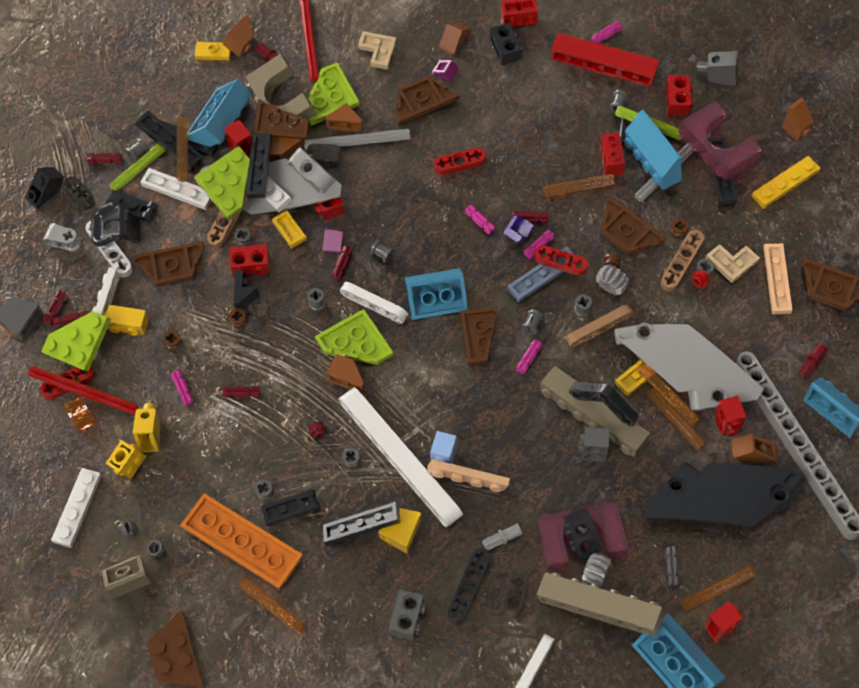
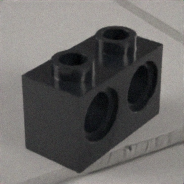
M510 23L489 28V40L501 66L521 60L523 47L521 42L517 41L516 31L511 28Z
M586 508L563 516L565 522L563 530L566 536L570 538L568 546L572 554L576 553L579 559L602 551L593 517Z

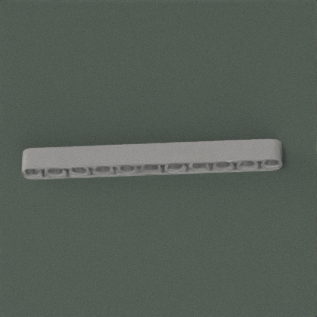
M742 352L736 364L751 378H758L760 381L756 382L764 388L758 400H756L757 404L841 534L848 540L856 539L859 536L858 513L756 357L751 352ZM742 362H748L749 365H744ZM762 393H767L770 397H765ZM772 409H778L780 413H775ZM783 425H788L791 430L785 429ZM794 441L800 442L802 446L795 445ZM804 458H810L813 463L806 462ZM815 474L821 475L823 480L817 479ZM826 491L832 492L834 497L828 496ZM837 508H842L846 514L839 513ZM848 525L854 526L857 531L850 530Z

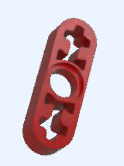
M474 148L440 156L434 161V170L439 175H446L479 167L485 162V152L480 148ZM461 158L465 162L458 165L455 163V160Z
M539 246L535 251V260L538 264L577 276H582L587 272L588 261L584 257L548 246ZM543 253H546V256L542 258L541 255ZM563 257L567 262L559 264L556 262V259ZM579 263L582 264L580 269L577 268Z
M91 366L87 372L88 375L84 376L82 372L84 370L74 367L59 376L72 378L73 381L86 384L93 380L95 372ZM46 382L40 387L43 397L50 401L70 392L62 388L58 389L57 386ZM48 388L52 389L51 394L48 393Z

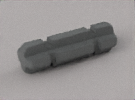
M674 546L666 548V557H668L666 559L667 575L669 576L668 586L677 587L680 584L678 576L677 547Z

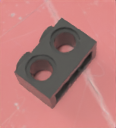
M585 427L584 434H580L578 453H582V460L606 462L609 448V429Z
M399 589L389 626L390 635L414 640L415 634L419 635L421 629V622H419L420 614L424 615L427 605L424 602L423 595ZM408 602L417 604L414 609L406 608ZM405 621L412 624L408 629H403L400 625Z

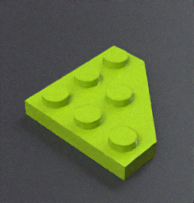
M338 63L321 69L319 78L314 84L309 98L317 114L308 120L312 126L326 120L327 115L346 103L351 109L360 106Z
M239 146L194 176L195 181L227 220L243 209L250 159Z
M364 309L315 336L316 342L326 355H347L355 361L375 365L394 356L393 351Z
M92 311L49 334L41 352L88 372L111 322V318Z

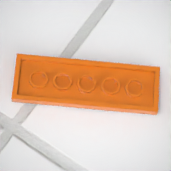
M206 494L201 496L180 525L185 531L281 590L303 558V554Z

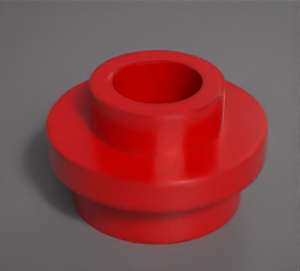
M704 270L695 271L692 274L693 283L697 287L705 288L708 286L710 277Z

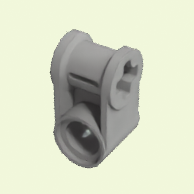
M54 223L50 224L43 238L45 244L71 252L77 251L81 247V240L73 229Z

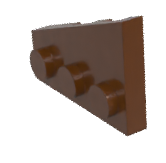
M260 99L258 100L253 134L271 133L272 137L308 140L309 120L293 113H288L274 105H269Z
M498 306L460 311L468 366L488 362Z

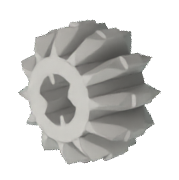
M609 264L604 265L596 276V282L599 283V286L613 295H620L624 292L629 281L621 269H617Z
M592 554L590 559H588L582 576L583 584H596L602 588L610 571L611 559L602 554Z

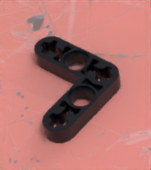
M574 382L569 390V394L575 399L603 402L621 422L628 426H634L639 418V415L620 394L607 384Z

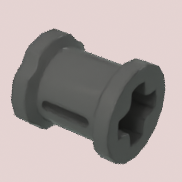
M615 90L612 95L613 101L609 105L610 111L613 113L616 112L618 106L625 107V101L628 100V94L625 91Z
M139 138L134 145L125 149L126 155L133 162H136L138 157L144 152L149 151L145 142Z
M377 240L370 250V254L379 256L385 263L391 260L395 249L392 247L388 248L382 244L381 240Z
M313 288L308 292L309 307L313 311L323 310L326 306L324 292L319 288Z
M586 294L577 296L575 300L574 313L580 318L589 316L591 312L592 299Z
M531 309L527 312L528 317L526 322L522 324V330L528 334L536 335L539 323L543 320L544 315L537 310Z

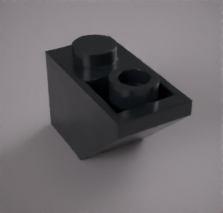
M54 167L38 168L25 199L35 208H40L59 191L65 177Z

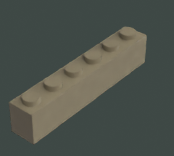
M554 366L540 382L541 393L546 398L556 401L560 408L570 411L577 420L584 421L588 424V427L609 429V443H615L623 453L635 457L648 441L650 432L637 423L634 426L624 424L603 402L581 401L572 397L569 394V390L573 383L577 381Z
M545 572L536 594L541 603L656 638L665 617L663 608L656 602L649 601L647 603L633 595L629 597L623 596L616 590H603L596 584L586 585L576 578L569 580L555 572L552 574Z

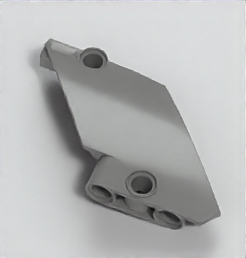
M300 147L289 160L285 158L269 163L268 176L292 199L282 210L341 197L342 185ZM208 165V166H205L203 169H201L200 172H202V171L205 170L207 167H209V165ZM264 198L248 199L243 207V210L251 215L276 211Z
M641 323L639 325L614 329L617 346L624 345L629 348L676 391L688 392L691 411L717 408L718 402L713 399L714 392L721 393L722 399L738 395L740 402L746 403L758 400L764 389L689 324L650 325L648 323ZM646 328L649 331V336L642 337L639 334V330Z

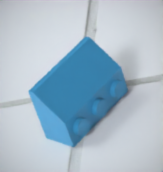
M460 268L405 277L412 320L468 310L464 278Z
M822 377L810 385L803 401L850 438L859 429V405L852 402L847 394L841 393L830 381Z

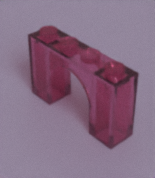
M714 101L682 120L679 133L683 139L689 142L692 149L698 152L703 157V160L715 170V173L726 181L757 162L762 149L751 138L728 149L712 145L706 135L724 124L726 112Z
M605 502L598 507H582L586 508L593 517L596 530L601 535L607 558L627 555L629 547L617 503ZM565 510L553 516L552 514H545L537 519V529L548 571L568 567L569 560L563 539L565 534L563 530V525H565L563 516L573 513L571 510Z

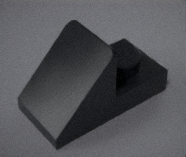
M235 270L234 307L235 309L240 308L243 310L259 296L257 287H248V278L244 276L243 270Z

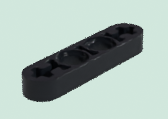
M478 548L473 552L448 608V618L453 623L458 624L465 620L489 566L490 553L484 548ZM481 554H483L484 559H486V561H481L479 569L478 567H476L478 563V558L476 556L480 557ZM474 571L478 573L479 578L476 581H470L467 575ZM462 590H468L471 593V597L463 600L460 598L459 593ZM460 603L462 604L460 610L462 616L458 615L457 618H455L454 613L452 611H456Z

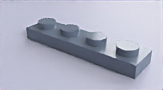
M567 246L561 250L573 254ZM559 257L556 259V262L565 264L567 260ZM539 264L509 284L507 290L519 303L564 273V271Z

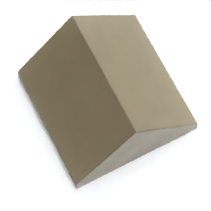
M140 555L102 570L105 589L112 599L151 583Z

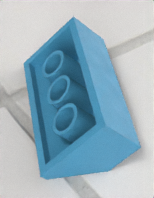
M238 79L217 88L185 135V138L208 147L216 144L220 145L226 138L224 128L240 117V111L249 103L248 99L252 93Z
M641 110L625 130L626 139H624V142L628 149L631 148L636 160L641 161L645 172L650 173L653 182L664 190L682 181L681 157L646 112Z
M669 613L665 614L657 638L642 634L632 644L635 650L669 688H716L726 678Z

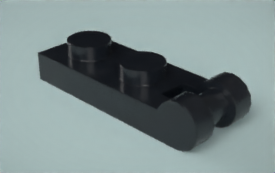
M112 190L105 202V205L110 202H119L138 219L148 223L153 219V213L159 208L154 202H147L116 190Z
M308 490L261 506L267 527L307 513L319 511L321 508L319 503L316 502L315 490ZM307 500L308 505L303 506L302 501Z

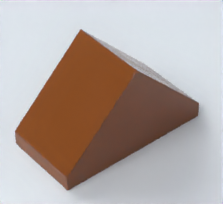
M457 22L448 23L439 49L455 55L471 28Z
M347 103L326 116L327 129L362 133V120Z

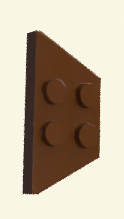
M431 76L424 77L399 88L397 102L398 125L400 126L459 100V93H453L448 90L446 85L437 82Z
M609 197L600 228V234L627 255L665 242L666 237L613 197Z
M203 241L136 254L133 255V259L156 287L193 280L205 245Z
M805 258L803 266L810 299L843 311H847L859 301L858 276Z
M180 611L147 641L156 678L162 684L171 683L178 686L187 685L204 688L183 612Z

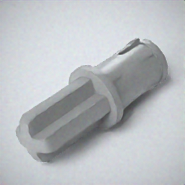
M516 523L502 531L498 530V533L483 539L482 544L488 551L501 544L506 545L508 541L522 535L521 528Z

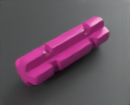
M615 21L612 23V26L609 25L599 31V34L593 35L591 41L594 43L605 41L622 29V24L619 21Z
M473 205L466 208L465 213L469 217H473L472 220L481 228H484L487 234L494 232L495 226L488 222L489 220L480 211H476L477 209Z
M547 230L543 234L544 236H540L531 244V247L524 251V255L528 259H532L539 246H547L548 242L550 243L555 238L552 231Z
M533 340L530 344V347L521 359L522 361L516 367L519 373L525 374L528 367L537 356V352L542 348L540 341Z
M181 371L172 372L171 376L185 406L192 404L194 400Z

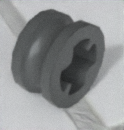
M238 228L234 233L235 241L238 245L247 246L250 244L252 237L247 228ZM243 234L246 238L242 239L240 235Z
M701 259L697 263L696 271L703 270V265L707 266V271L705 272L711 276L714 269L713 262L709 259Z
M354 448L344 450L342 453L343 464L348 468L358 466L360 463L359 452ZM350 454H351V456H352V454H353V455H355V456H354L355 460H354V461H351V460H350V462H349L347 456L350 455Z
M259 480L254 486L255 493L259 498L267 499L273 493V487L268 480ZM267 485L268 491H263L262 493H259L261 492L259 488L261 486L265 487Z

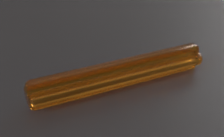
M180 115L177 117V181L184 182L188 180L187 116Z
M613 174L544 186L543 194L545 197L613 185L614 176Z
M648 364L640 368V373L690 425L693 426L699 421V417Z
M656 388L648 391L647 396L696 450L701 449L705 445V441Z
M748 566L682 599L681 605L685 611H688L753 578L755 571L751 566Z
M242 577L239 580L238 586L296 633H300L305 625L301 620L249 579Z

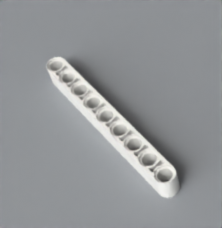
M355 387L338 398L342 407L446 528L463 516L456 503L432 475L427 473L426 468Z

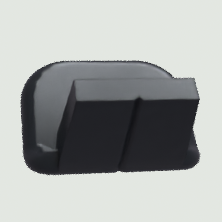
M110 202L94 212L91 219V240L95 246L102 247L122 238L135 244L140 242V219L125 209L121 203ZM117 220L114 226L105 230L104 227L108 221Z

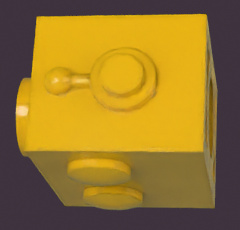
M121 440L106 464L112 467L117 475H124L131 479L146 458V455L141 453L136 445H129Z

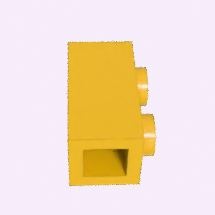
M114 305L108 306L107 311L103 315L111 318L107 328L113 333L125 332L132 336L145 335L149 321L146 310Z

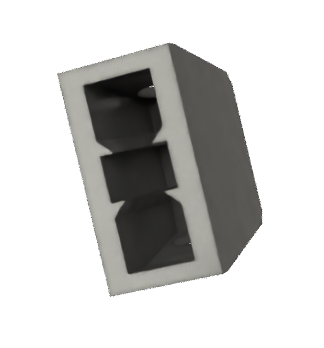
M738 51L709 53L708 62L698 61L697 72H707V81L736 86Z
M10 297L5 304L0 302V325L24 341L43 312L37 303Z

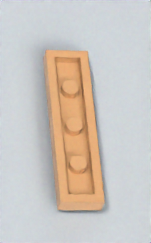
M783 243L764 244L763 250L772 314H791L792 303Z
M434 459L431 460L427 468V473H431L434 477H447L458 483L464 481L471 483L470 485L474 487H488L494 492L504 491L509 485L510 478Z

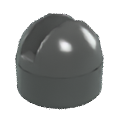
M126 520L122 522L120 531L123 536L130 538L137 533V526L133 521ZM126 525H129L130 532H127Z
M152 540L147 545V552L153 557L162 556L165 551L164 544L159 540Z

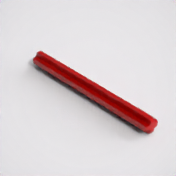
M300 0L309 77L311 82H317L319 72L309 0Z
M31 366L28 373L32 378L135 415L136 410L139 408L135 403L35 366Z

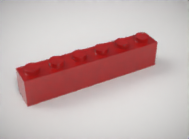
M557 33L551 49V60L652 87L658 71L659 60L653 57L642 56L634 52L575 38L567 34Z

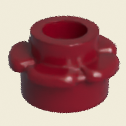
M322 421L316 422L308 427L309 435L314 436V438L322 437L325 435L327 426H324Z

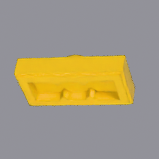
M196 42L194 56L195 60L230 61L231 50L225 47L223 43Z
M288 210L272 219V223L291 249L307 240L305 234Z

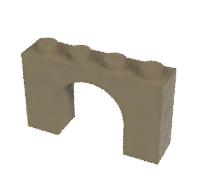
M279 54L246 76L248 81L247 87L252 94L256 95L254 100L257 104L260 99L272 105L271 96L274 89L293 76L294 72L287 60ZM303 93L284 105L276 106L281 110L293 113L307 120L317 114L310 100Z

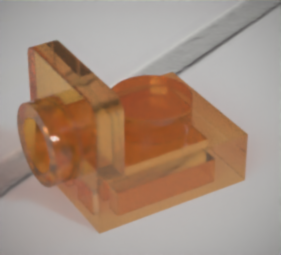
M82 397L64 405L77 431L95 423Z

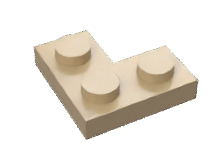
M363 31L358 49L374 52L371 59V67L388 70L396 45V37Z
M719 244L706 255L705 259L711 260L714 267L733 283L759 262L760 258L747 246L732 256Z

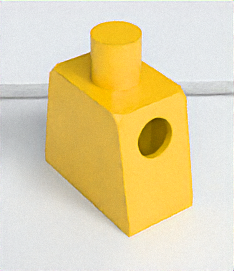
M145 403L143 409H137L135 413L133 435L141 453L159 452L160 420L155 405L152 403Z
M399 508L401 523L379 529L378 533L379 538L408 554L421 522V513Z

